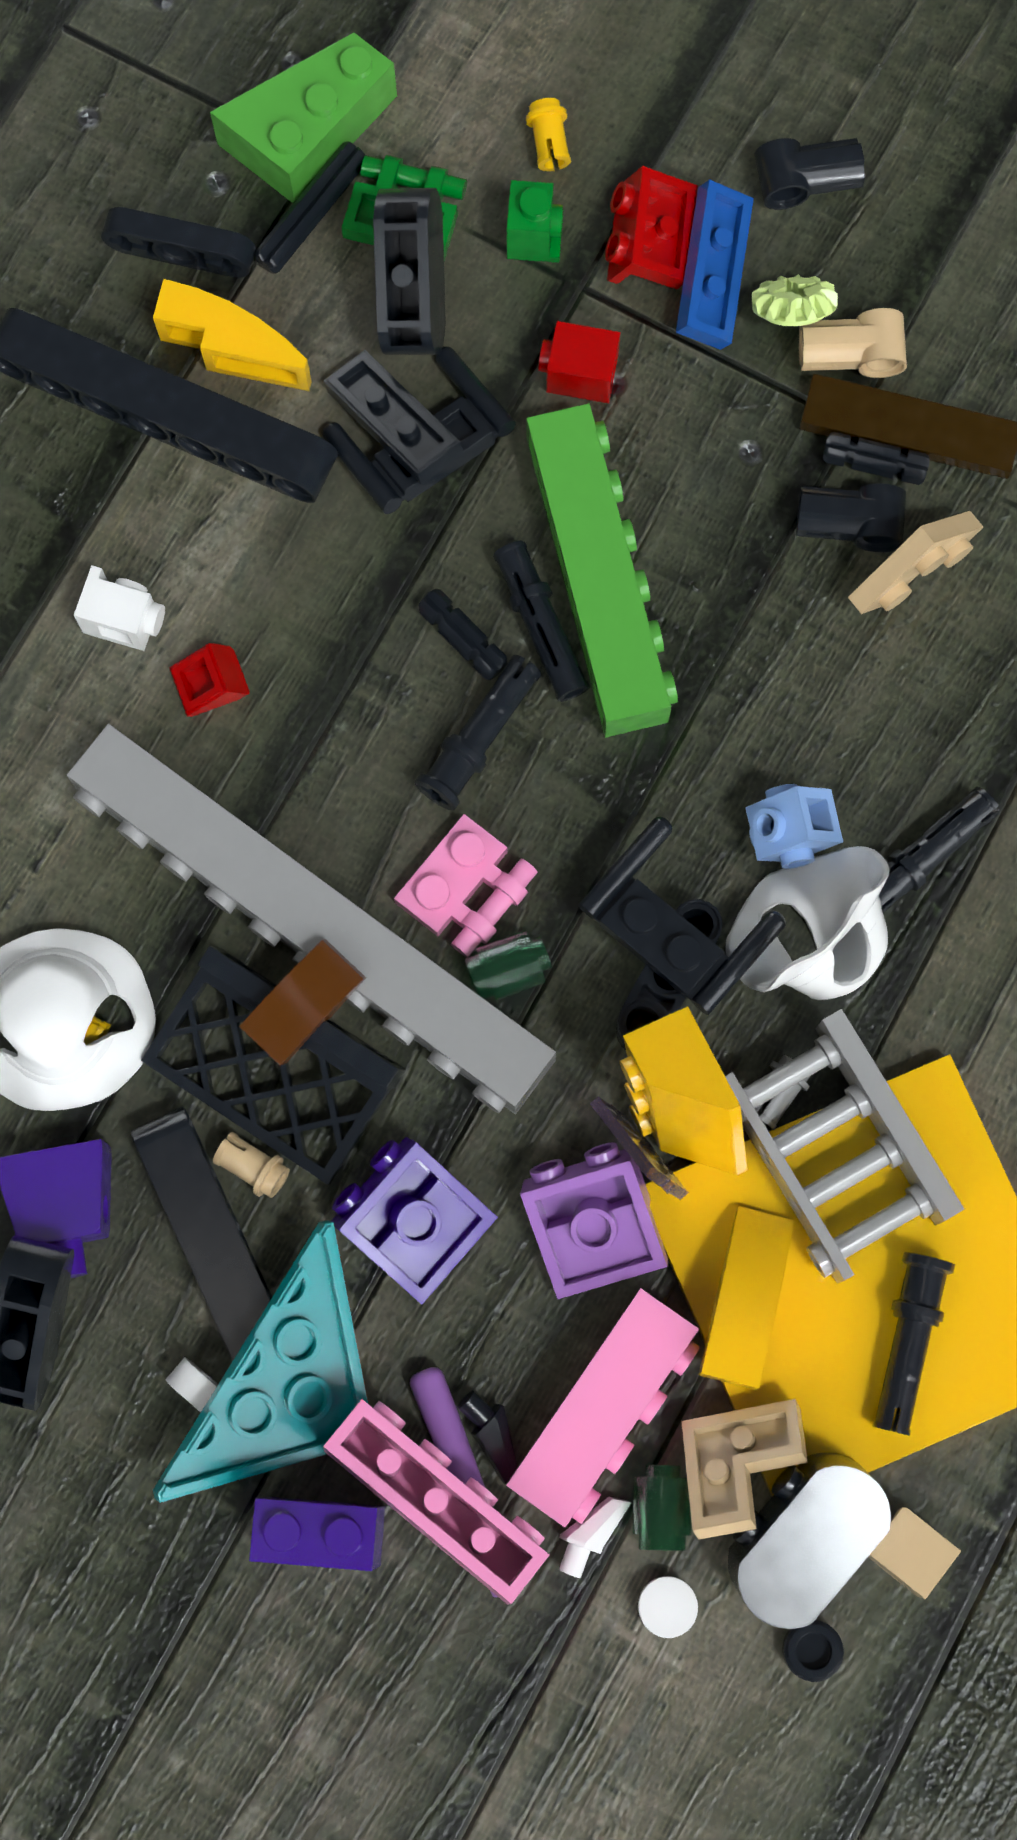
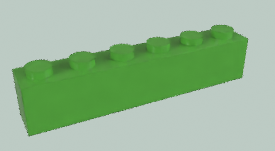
M590 403L526 418L527 443L604 736L606 738L668 723L671 704L678 703L677 690L671 671L662 672L657 653L664 652L663 638L658 621H648L644 602L650 601L649 586L644 570L635 571L630 552L637 551L636 538L630 519L621 521L617 507L618 502H623V491L617 470L608 471L603 455L610 452L605 423L603 420L594 421Z

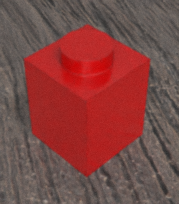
M557 321L553 340H543L539 358L538 371L547 373V393L609 404L619 357L621 332Z

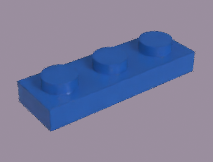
M708 180L698 187L676 333L721 350L732 344L754 198Z

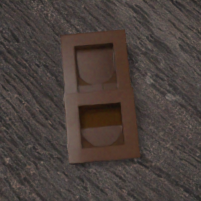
M323 939L277 984L239 1027L281 1066L293 1057L324 1021L330 1019L366 977L326 939Z

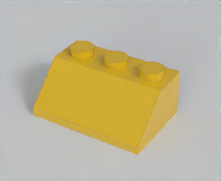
M687 1006L623 1035L627 1057L619 1062L627 1080V1083L624 1084L632 1103L629 1109L641 1135L645 1137L652 1133L662 1152L735 1175L747 1171L741 1106L689 1007Z

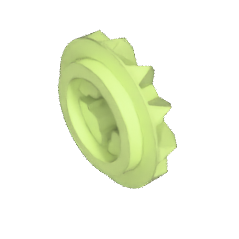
M799 274L789 278L779 276L776 281L761 283L760 287L752 292L753 312L771 323L782 326H803L818 322L832 314L838 306V293L835 292L834 284L821 281L816 276L809 278L800 277Z

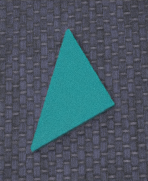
M325 1220L317 1224L153 1489V1494L159 1503L327 1455L323 1448L326 1442L361 1399L368 1403L333 1222Z

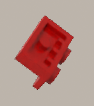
M645 166L639 168L624 182L622 181L617 185L610 205L611 212L615 213L613 232L608 239L605 249V259L609 262L607 281L619 284L632 274L676 290L683 286L698 185Z

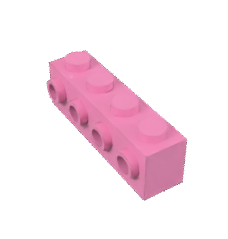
M640 1289L506 1486L563 1527L567 1526L571 1518L582 1524L601 1496L592 1487L606 1468L613 1474H616L633 1449L634 1444L627 1440L626 1437L635 1423L640 1419L648 1425L666 1400L667 1395L659 1390L671 1370L681 1376L699 1351L700 1346L691 1341L699 1328L643 1289Z
M361 1399L323 1446L324 1452L507 1605L512 1604L549 1557V1554L540 1547L545 1538L519 1516H516L510 1522L496 1511L493 1506L498 1499L478 1481L470 1477L464 1484L449 1472L447 1468L452 1461L431 1442L424 1439L418 1446L401 1432L406 1423L389 1407L378 1401L372 1408Z

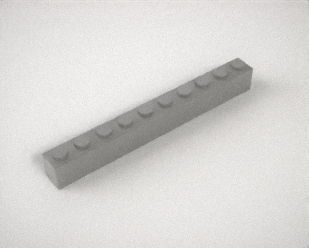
M109 723L67 774V777L77 790L73 798L81 806L97 817H100L106 811L120 822L116 830L132 844L143 850L147 843H149L164 854L160 863L175 876L187 882L192 875L208 887L204 895L221 910L231 914L237 908L252 919L248 928L267 944L275 947L280 940L295 951L296 955L292 959L295 964H298L321 940L326 939L366 977L346 1002L362 1013L365 1012L368 1006L386 1019L382 1027L404 1045L409 1046L413 1040L421 1044L431 1052L427 1061L447 1077L454 1080L458 1073L471 1081L477 1086L472 1094L493 1111L500 1113L506 1107L516 1115L555 1063L556 1052Z

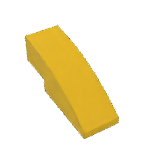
M163 279L153 315L160 341L200 349L207 371L310 391L312 380L308 361L284 336L257 316L226 299L196 287Z
M742 1206L737 1207L698 1375L753 1390L760 1388L784 1279L794 1220Z

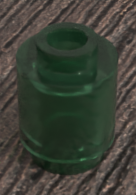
M526 930L475 949L477 955L464 959L476 993L483 999L493 997L495 1001L545 983L543 971L552 968L541 937L539 936L531 940Z
M645 1465V1477H634L633 1534H639L638 1549L686 1551V1536L692 1535L688 1482L687 1478H681V1466Z

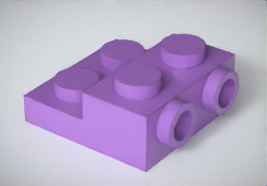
M605 1143L585 1152L584 1157L586 1161L564 1167L561 1159L546 1161L533 1167L530 1170L531 1178L523 1181L520 1196L557 1299L668 1266V1257L650 1209L651 1199L633 1147L619 1151L617 1143Z

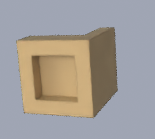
M902 1507L891 1519L889 1532L868 1558L914 1595L926 1599L960 1554L961 1550L911 1510Z

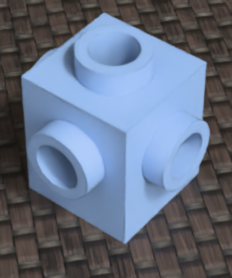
M797 784L780 785L765 792L766 799L745 807L750 826V840L754 846L757 861L781 862L783 869L798 868L813 863L815 861V853L843 843L831 789L803 787Z

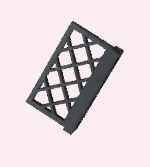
M209 946L198 963V966L201 968L141 1061L327 1185L331 1184L391 1089H395L406 1069L328 1019L317 1028L299 1049H309L318 1055L323 1079L293 1086L287 1062L280 1066L284 1088L254 1094L248 1062L270 1056L265 1051L246 1055L242 1030L239 1026L251 1013L238 1016L236 1002L252 1012L277 985L223 949ZM207 984L225 994L229 1018L200 1024L196 1001ZM189 1014L191 1026L179 1029ZM231 1025L237 1057L208 1063L202 1031ZM193 1034L199 1066L178 1070L160 1058L174 1037ZM329 1063L344 1072L345 1075L331 1077ZM239 1064L245 1096L225 1101L214 1094L210 1070ZM201 1073L203 1086L187 1075ZM356 1080L373 1091L360 1113L340 1117L333 1084ZM324 1086L331 1119L301 1125L294 1092ZM286 1094L292 1127L270 1131L260 1123L256 1101ZM247 1103L249 1116L234 1106ZM355 1120L344 1137L341 1123ZM333 1125L337 1150L325 1167L307 1155L303 1131ZM294 1134L296 1147L280 1136Z

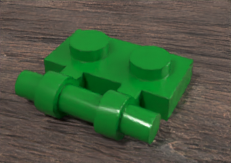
M365 155L361 166V176L375 179L377 184L374 186L355 181L341 227L342 236L345 239L374 245L373 215L376 196L380 189L397 188L398 185L408 188H436L440 200L443 199V196L463 200L467 179L448 175V169L431 166L430 170L405 165L402 158L386 155L384 159ZM441 202L445 261L458 217L457 205Z

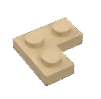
M971 511L920 526L848 598L861 614L883 607L885 611L895 608L911 594L912 590L908 584L919 574L926 576L943 563L949 568L962 560L973 549L969 541L983 526Z
M796 1399L681 1421L692 1530L700 1540L757 1529L750 1474L808 1463L801 1409Z

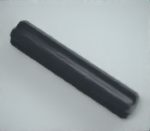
M349 141L342 143L258 246L254 255L257 263L262 268H265L272 274L280 272L361 171L365 153L359 147H356Z

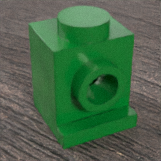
M511 180L507 219V259L560 262L564 210L563 205L553 204L554 183Z

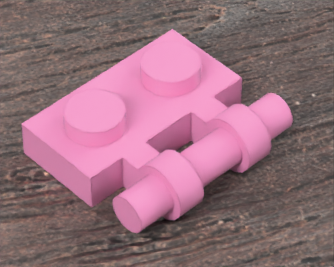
M463 814L395 896L394 901L395 904L437 937L453 920L463 929L452 941L451 945L460 954L468 958L480 942L487 944L497 930L494 925L511 904L518 906L528 894L525 887L538 872L530 863L522 858L508 874L501 871L496 866L508 853L507 847ZM484 882L494 892L480 909L475 912L465 904Z

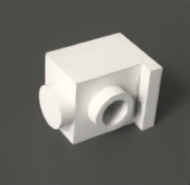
M91 565L74 617L84 634L145 651L149 636H157L162 627L165 606L154 602L151 594L147 593L148 590L143 585L124 578H118L115 583L109 582L102 568Z

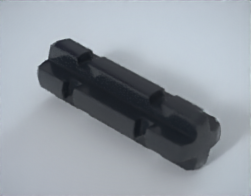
M836 431L829 433L823 452V460L826 463L843 467L844 462L852 464L851 469L891 479L896 474L901 476V481L916 485L924 482L930 463L929 455L909 449L908 454L900 453L901 447L860 437L858 442L851 441V435Z
M434 589L429 592L418 605L420 614L432 626L438 624V632L467 661L473 660L475 664L473 667L484 679L492 680L498 676L508 664L507 656L494 643L488 644V637L460 608L453 609L451 605L453 601L442 590Z

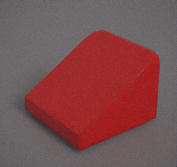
M208 643L169 667L188 717H193L240 700L250 694L235 651L230 646Z

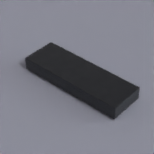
M366 350L324 380L328 393L421 485L464 454L460 441Z

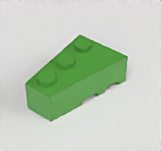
M352 33L211 111L210 115L217 144L290 202L294 203L339 146L346 141L354 143L397 97L394 63L357 34Z

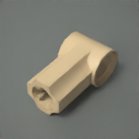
M878 308L865 311L858 315L856 319L820 320L809 325L800 326L799 364L801 365V371L859 369V373L870 378L892 377L904 372L907 368L903 313L892 308Z

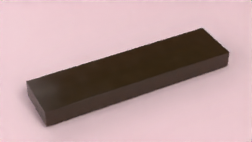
M813 374L799 430L828 436L830 432L836 431L851 435V441L858 442L860 437L901 447L900 453L908 454L910 449L929 455L930 461L1008 479L1012 472L1017 451L1016 421L818 374Z

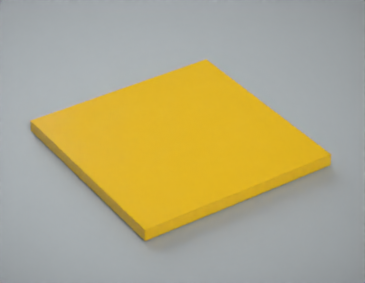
M950 1054L886 1082L958 1197L964 1210L937 1225H934L930 1216L922 1219L918 1215L846 1258L855 1275L837 1284L832 1274L824 1278L813 1264L806 1247L813 1243L751 1139L744 1142L747 1171L739 1175L696 1162L673 1172L684 1188L666 1176L645 1184L651 1199L650 1209L669 1263L705 1345L737 1207L742 1206L794 1220L784 1279L760 1388L753 1390L721 1382L734 1411L796 1399L801 1409L807 1456L825 1452L841 1454L856 1461L868 1473L1017 1408V1196ZM816 1112L771 1130L769 1133L774 1138ZM857 1115L787 1156L785 1160L802 1188L874 1147L876 1145L875 1139L880 1134L869 1116L861 1119ZM887 1165L815 1209L832 1238H835L906 1196L905 1189L911 1185L899 1166L892 1169ZM904 1252L925 1255L955 1264L954 1273L947 1275L941 1299L940 1310L945 1313L943 1322L939 1323V1327L932 1326L910 1425V1436L892 1432L897 1408H895L891 1431L872 1426L873 1421L876 1419L898 1317L893 1316L894 1310L891 1308L893 1300L900 1299L907 1269V1264L902 1261ZM787 1467L761 1472L771 1497L774 1495L771 1492L773 1484Z

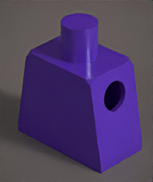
M102 1139L0 1157V1188L16 1236L74 1249L71 1278L87 1275L83 1243L108 1238L110 1233L112 1153L110 1145Z

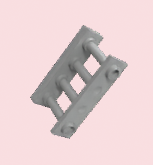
M842 1009L824 1018L815 1028L820 1036L814 1040L815 1047L750 1085L742 1088L733 1072L725 1076L741 1106L743 1128L813 1243L806 1247L813 1264L824 1278L832 1274L837 1284L855 1275L846 1258L918 1215L922 1219L930 1216L934 1225H937L964 1210L958 1197ZM826 1066L832 1070L839 1067L850 1085L844 1090L846 1095L772 1138L755 1108ZM857 1115L861 1119L869 1116L880 1134L875 1139L876 1145L802 1188L785 1158ZM887 1165L892 1169L899 1166L911 1185L905 1189L906 1196L837 1237L832 1238L815 1208Z

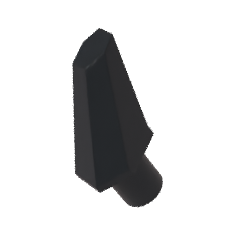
M471 1391L460 1401L457 1408L476 1425L471 1435L479 1443L503 1484H507L518 1466L505 1408L501 1404H496L491 1408L474 1391Z

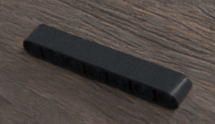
M9 308L0 322L1 373L296 500L315 503L338 457L337 449L315 434L26 311Z

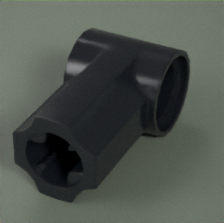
M780 138L761 145L754 153L764 205L769 209L784 210L793 208L805 202L810 195L861 188L865 181L864 155L862 145L858 143L857 138L800 146V142L795 139Z
M878 483L865 485L858 491L802 486L797 512L796 536L854 541L855 546L870 552L885 553L896 551L903 544L906 491L895 485Z

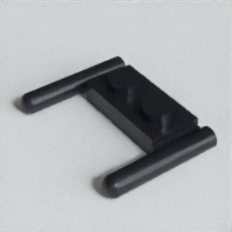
M443 347L441 353L436 355L435 359L437 364L465 395L466 399L461 396L433 416L460 441L464 454L423 485L385 448L374 455L376 460L370 462L340 424L332 422L323 429V438L337 449L338 457L385 514L395 512L403 500L411 501L494 445L495 438L510 434L516 426L514 419L451 347Z
M656 817L582 899L578 906L586 915L596 920L599 926L682 996L690 999L700 1011L709 1015L784 929L786 921L783 915L777 911L767 912L729 957L726 956L720 947L641 881L633 878L672 833L671 823L664 817Z

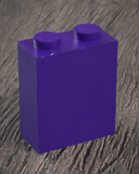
M278 1497L255 1498L249 1561L373 1571L381 1566L386 1506Z

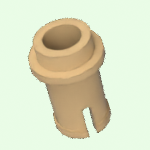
M234 1132L228 1134L227 1140L224 1139L213 1158L214 1164L225 1168L253 1186V1193L258 1197L263 1194L270 1198L274 1197L282 1188L290 1171L289 1168L283 1165L282 1157L279 1155H275L273 1158L269 1157L239 1138Z

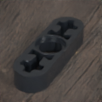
M114 207L108 211L101 234V239L106 245L125 254L236 278L245 277L249 274L256 250L255 244L249 238L234 231L123 207Z

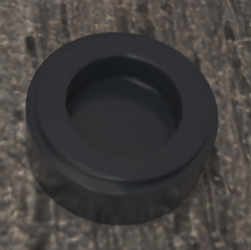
M815 1620L811 1625L789 1629L783 1640L782 1653L786 1665L796 1676L805 1681L820 1682L829 1679L838 1671L843 1661L844 1648L840 1636L830 1625Z

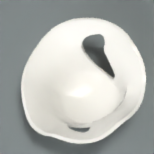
M848 847L814 857L815 861L811 864L798 868L780 869L763 878L751 892L735 919L726 939V956L729 957L759 923L762 915L778 904L791 905L805 919L817 950L792 961L778 937H776L740 980L747 987L760 992L771 991L785 984L816 1000H828L847 995L867 982L881 963L888 946V931L879 898V893L889 876V866L883 856L869 847Z
M62 928L32 932L0 947V1032L18 1052L16 1054L5 1048L0 1049V1094L27 1109L56 1111L89 1105L101 1101L118 1091L143 1064L141 1060L153 1043L155 1035L156 1017L154 1004L143 972L135 958L124 947L109 938L90 932ZM109 995H116L122 998L132 1011L135 1021L133 1029L110 1032L86 1045L83 1042L85 1034L100 1004Z

